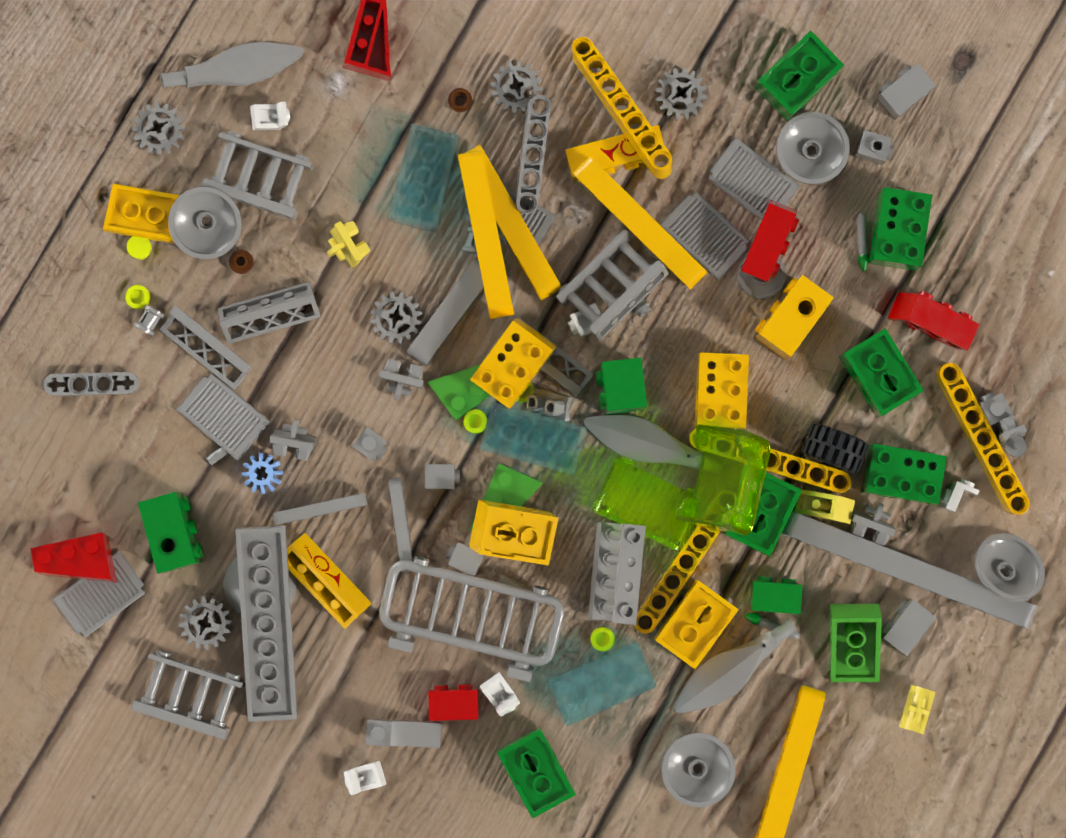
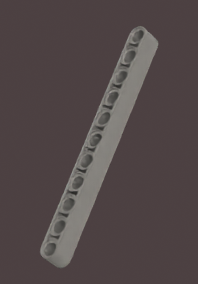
M793 511L781 533L1026 629H1030L1038 606L1026 601L1011 602L1001 599L982 584Z

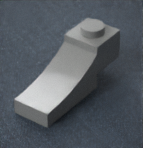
M368 719L365 745L440 748L442 723Z

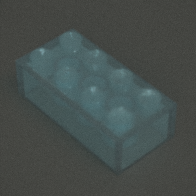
M411 124L388 216L390 222L437 233L460 142L459 135Z
M493 402L480 450L574 476L587 428L513 407L509 409L505 405Z
M636 640L547 679L567 726L657 687Z

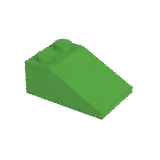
M830 604V682H880L882 616L879 604Z

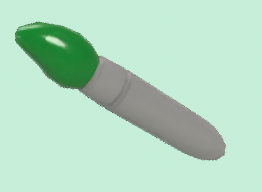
M861 212L857 218L858 265L864 272L867 269L869 257L867 255V222L865 215Z
M756 613L744 615V618L752 624L759 625L770 631L781 625L766 618H761ZM795 632L788 638L799 639L800 634Z

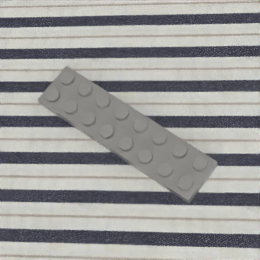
M286 526L236 528L248 722L297 719Z

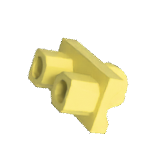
M340 221L334 224V228L330 230L333 238L328 240L332 247L327 251L329 257L336 255L340 262L346 259L350 267L353 268L370 252V248L365 241L356 245L353 243L351 237L359 233L354 221L344 224Z
M911 685L899 727L924 734L936 692Z

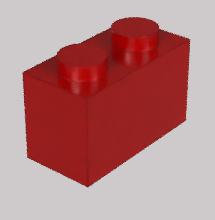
M459 684L458 689H448V685H434V690L428 691L429 721L479 719L478 688H473V684Z

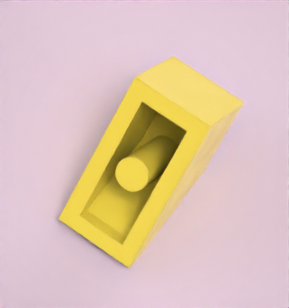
M801 489L802 492L796 504V513L841 523H851L855 500Z

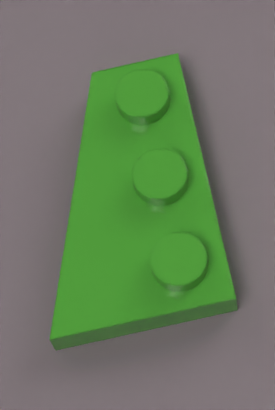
M480 365L428 381V384L456 421L491 396L470 380Z
M498 464L483 500L522 507L543 482Z

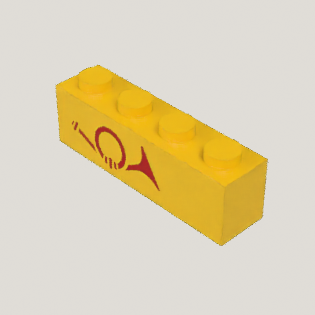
M659 125L652 126L663 142ZM624 134L565 149L572 181L578 180L572 172L588 156L595 160L609 175L615 174L616 169L625 168V171L638 168V164L643 163ZM646 142L642 146L651 148L654 144Z
M306 533L287 548L289 571L344 629L372 604Z

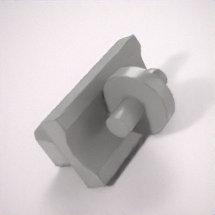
M388 359L384 371H380L379 377L398 383L397 386L388 384L387 391L394 392V400L399 401L401 394L411 395L412 389L404 388V385L423 389L422 366L410 364L408 376L399 374L402 362Z
M539 387L534 388L533 394L528 395L527 409L555 419L569 421V407L572 397Z
M1014 415L1000 420L999 425L995 428L999 434L998 441L1001 447L1005 444V451L1011 457L1017 458L1022 456L1027 448L1026 442L1023 439L1027 432L1025 425L1018 426Z
M294 419L292 425L283 424L282 430L274 429L269 443H273L274 455L286 456L288 446L297 448L295 458L307 461L316 445L317 437L307 435L308 428L299 427L300 420Z
M878 503L876 508L866 507L865 513L873 515L872 517L853 510L850 532L855 536L863 538L867 527L875 529L871 539L872 542L884 546L890 536L894 537L896 529H894V525L879 520L881 518L888 521L890 514L883 512L884 504Z

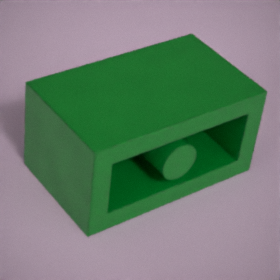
M758 576L757 581H751L749 610L801 614L802 585L796 584L797 579L782 578V583L772 582V577Z

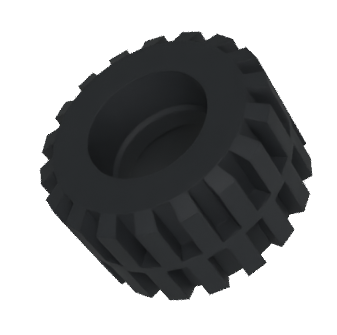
M816 423L811 424L801 452L806 457L851 474H856L860 471L869 445L864 440Z

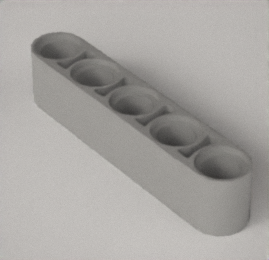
M543 95L534 96L527 105L515 195V206L522 214H530L538 206L551 109L549 99ZM535 100L544 102L545 110L543 113H537L533 110L532 105ZM532 124H537L542 128L540 137L535 138L530 134L529 129ZM529 148H534L538 151L539 158L537 161L531 162L527 159L526 152ZM527 172L533 173L536 177V181L532 186H528L523 182V176ZM524 196L530 197L533 202L529 210H524L520 206V200Z
M477 257L406 352L425 367L432 361L484 290Z

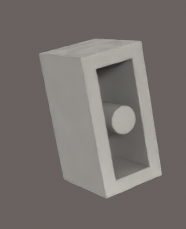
M918 63L912 68L908 65L898 73L900 76L898 80L894 83L889 80L879 89L882 93L877 99L895 120L936 86Z
M909 599L907 602L903 600L896 609L898 614L893 621L889 619L881 629L883 632L881 638L904 656H908L937 618L913 599Z

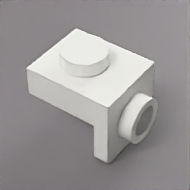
M285 101L277 104H255L250 106L253 130H281L288 125L290 112L286 108Z
M596 303L589 306L597 315L601 314ZM580 311L569 316L571 321L567 323L573 335L578 334L582 338L591 333L589 330L591 321Z
M961 479L960 482H952L950 490L946 489L942 496L941 502L944 503L942 509L955 512L963 492L978 495L979 490L974 488V483Z
M500 672L480 685L481 690L492 703L500 717L512 712L520 704L516 694Z
M380 761L360 765L344 772L345 785L350 795L386 785Z

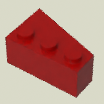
M360 0L342 68L389 81L391 69L386 0Z
M770 199L743 264L742 272L767 282L770 277H776L780 264L776 262L780 254L785 255L790 243L786 241L789 231L795 232L799 219L795 218L797 210Z
M924 291L919 293L898 292L887 319L902 321L909 325L908 328L914 331L918 329L928 334L930 338L954 349L969 350L980 325L972 320L973 316L959 311V313L953 311L952 305L943 301L938 303L932 300L933 295Z
M103 532L30 548L34 571L40 575L117 583L109 536Z

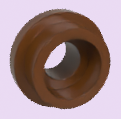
M454 89L448 97L449 106L455 112H465L472 105V96L466 89ZM463 97L465 102L459 105L456 103V99Z
M245 250L233 252L229 259L231 269L238 274L248 273L254 264L252 255ZM240 257L245 258V264L242 266L237 265V260Z

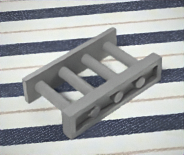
M228 131L227 134L220 132L218 137L221 141L226 142L215 177L212 176L211 180L204 178L201 186L217 188L228 194L234 201L295 221L298 211L296 208H293L294 204L292 202L303 170L313 171L314 166L309 162L310 158L300 154H296L293 157L242 140L241 135ZM235 146L249 150L238 184H235L233 188L225 185L226 181L224 178ZM259 153L272 159L261 191L254 195L248 193L247 185ZM283 161L295 166L283 200L280 199L278 203L270 200V192L280 163Z
M626 229L621 233L615 234L610 240V244L570 283L564 284L556 296L563 307L571 302L591 321L589 330L599 342L669 274L666 267L659 260L654 264H649L629 245L632 238ZM621 251L643 271V275L637 281H632L612 262ZM605 268L626 288V292L620 298H615L594 278L602 269ZM586 285L609 305L602 315H597L577 295Z
M597 521L588 619L636 625L646 526Z
M157 650L156 653H149L148 658L156 661L145 696L134 700L131 710L225 740L228 737L230 728L225 727L224 719L235 686L242 688L245 685V681L240 680L241 676L231 672L223 675L170 658L171 653ZM165 664L179 668L169 702L163 707L155 704L156 700L154 698ZM190 671L202 675V679L192 710L185 714L178 712L179 707L177 706L188 672ZM214 679L226 684L215 718L209 722L202 719L201 711L211 680Z

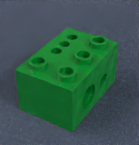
M810 30L757 81L754 88L788 122L840 73L844 64Z
M884 187L878 193L868 264L912 271L922 267L933 194Z
M886 328L838 356L876 418L887 414L924 391Z
M641 357L601 362L600 371L596 372L597 386H602V393L598 396L600 410H605V415L644 411L647 407Z
M871 444L867 450L861 493L938 505L947 456Z
M754 469L723 535L765 556H771L802 490L761 469Z
M172 492L138 502L157 574L202 563L201 557H204V550L202 544L196 541L195 534L198 533L195 520H191L188 510H191V504L188 496H184L182 492ZM170 539L175 542V548L172 552L167 546Z
M541 726L497 749V754L532 819L576 795L575 789Z

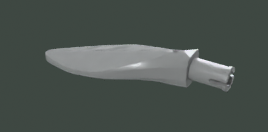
M271 42L241 44L205 62L185 66L184 71L160 73L161 85L163 89L183 85L186 86V89L201 85H251L268 79L289 67L303 56L304 50L298 46Z
M604 415L587 417L582 420L585 428L613 452L629 460L640 463H669L692 469L699 468L716 476L721 472L723 461L703 455L701 451L683 444L664 429L646 419L628 415Z
M787 619L771 632L767 631L759 638L747 644L723 651L711 657L694 673L676 702L675 712L687 713L708 708L735 695L748 682L760 663L773 650L779 647V643L797 632L794 624Z

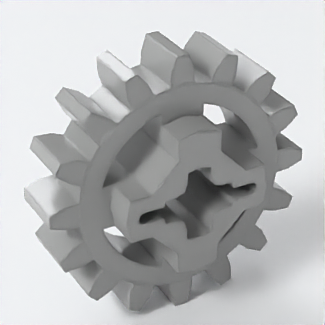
M518 61L516 66L508 62L507 69L502 66L499 67L500 75L494 73L493 78L497 82H492L491 88L496 90L491 95L492 97H498L496 101L497 106L502 103L504 104V112L512 108L513 114H516L517 109H520L524 114L525 107H527L530 99L536 96L537 93L543 92V88L537 86L542 83V79L535 78L538 74L537 70L529 71V63L525 67H521V61ZM517 73H522L526 75L528 78L524 79ZM508 75L509 80L507 84L500 87L503 79ZM513 79H515V82L518 84V86H522L520 87V97L518 96V92H516L515 89H512L514 84ZM533 88L532 94L525 100L526 92ZM511 97L516 103L510 102L505 98Z
M674 68L673 75H670L668 72L664 74L665 81L659 79L658 84L662 88L655 89V93L660 95L655 99V103H662L659 111L667 110V118L673 114L676 121L679 120L680 116H683L687 121L690 113L694 117L697 116L696 108L701 110L704 108L700 101H706L707 96L702 94V92L706 91L707 87L700 86L703 78L695 79V71H692L689 75L686 68H683L682 73H678V70ZM678 79L687 80V81H689V82H688V83H682V82H679ZM668 86L671 95L666 99L665 89ZM677 90L679 92L687 91L684 97L685 99H683V97L681 96L678 98L676 97ZM694 90H696L697 92V99L695 103H693V99L691 98V94L694 92ZM674 106H681V107H683L684 109H683V110H679V109H675V108H673V107H674Z
M159 102L155 103V108H151L147 104V111L145 113L141 110L138 111L141 115L140 119H133L138 124L137 127L132 128L134 133H138L134 140L141 142L139 147L142 150L148 147V153L151 155L155 150L159 156H162L163 150L171 154L170 147L179 148L177 140H184V137L180 134V132L186 130L185 126L180 125L184 119L182 116L176 117L178 111L175 108L170 111L169 104H165L163 108H161ZM157 114H164L169 116L170 118L167 117L165 119L159 118ZM149 119L147 127L144 128L145 122ZM159 124L162 126L160 134L156 132V126ZM174 130L173 136L169 140V135ZM156 139L160 144H152L147 140Z
M391 292L388 299L382 295L383 302L375 301L374 304L378 309L371 310L370 312L376 316L375 319L370 320L371 324H377L373 331L375 333L382 332L381 340L389 337L390 344H393L394 339H398L399 344H402L404 337L411 341L410 334L413 332L418 335L419 333L415 328L416 325L422 326L423 324L420 320H417V317L423 316L422 312H416V309L420 306L419 303L411 304L413 300L411 295L404 299V292H400L399 297H396L394 292ZM395 302L394 307L388 311L383 310L388 304ZM404 305L411 309L413 317L405 314ZM399 309V314L403 319L402 321L398 320L394 328V321L390 317L391 315L395 316ZM381 319L389 323V332L383 328ZM405 325L410 326L405 332L398 334L400 328Z
M202 597L201 603L197 599L192 600L194 606L186 605L187 614H180V617L185 619L183 623L179 624V627H185V631L181 633V636L188 635L187 644L193 641L196 642V649H199L204 644L205 650H209L211 643L215 648L219 647L218 640L225 642L227 639L224 633H231L232 631L227 628V624L233 623V620L226 617L231 613L230 610L223 611L222 609L225 604L220 603L216 605V598H212L210 603L207 597ZM206 607L203 614H193L197 609ZM216 611L220 615L222 623L217 621L215 617ZM208 616V622L211 623V627H207L204 630V625L200 622ZM190 624L194 625L197 631L196 635L192 632ZM212 631L218 632L214 638L205 640L208 633Z

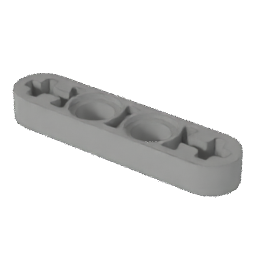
M130 372L71 373L49 375L44 380L43 386L46 393L52 396L129 395L138 390L140 382L138 377ZM118 376L116 380L118 382L126 381V377H129L130 380L134 381V385H131L129 390L125 386L119 385L117 386L118 391H114L116 385L114 377ZM102 377H107L110 380V387L105 391H101L97 386L98 380ZM66 378H69L67 384L69 392H66V387H58L57 392H54V389L49 386L50 383H54V379L60 383H67ZM77 378H83L86 381V387L82 391H76L73 387V383Z
M401 477L390 478L389 488L399 560L413 561ZM401 570L402 573L410 572V570Z
M362 493L273 513L275 525L366 506L368 505L366 494Z

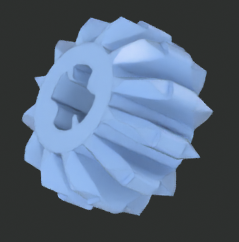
M259 453V461L252 455L250 460L253 465L243 464L245 468L249 469V472H242L241 476L250 477V479L244 482V485L249 486L254 483L251 488L252 492H256L260 486L261 494H266V486L273 492L275 487L272 482L281 484L282 481L275 478L276 475H283L282 470L275 471V468L279 467L281 463L276 461L271 464L274 458L273 455H269L266 461L264 453ZM263 467H265V472L268 476L267 478L262 477V480H259L260 475L257 473V470H263Z

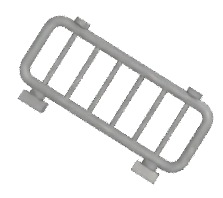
M418 556L414 558V561L401 560L391 566L379 610L381 623L386 628L397 632L391 634L388 647L411 653L416 639L411 637L413 635L514 660L515 663L510 662L507 677L531 682L534 668L530 667L529 664L542 666L552 660L556 651L565 609L558 598L547 594V588L534 586L533 591L478 578L428 565V559ZM401 570H410L416 572L405 621L400 623L390 619L389 610L399 572ZM421 573L440 578L428 629L409 625ZM445 579L464 584L451 635L432 630ZM468 585L487 589L475 641L456 636ZM492 591L511 595L499 647L480 642ZM516 597L535 601L523 652L504 648ZM544 603L554 608L555 615L545 653L542 656L527 654L539 604Z

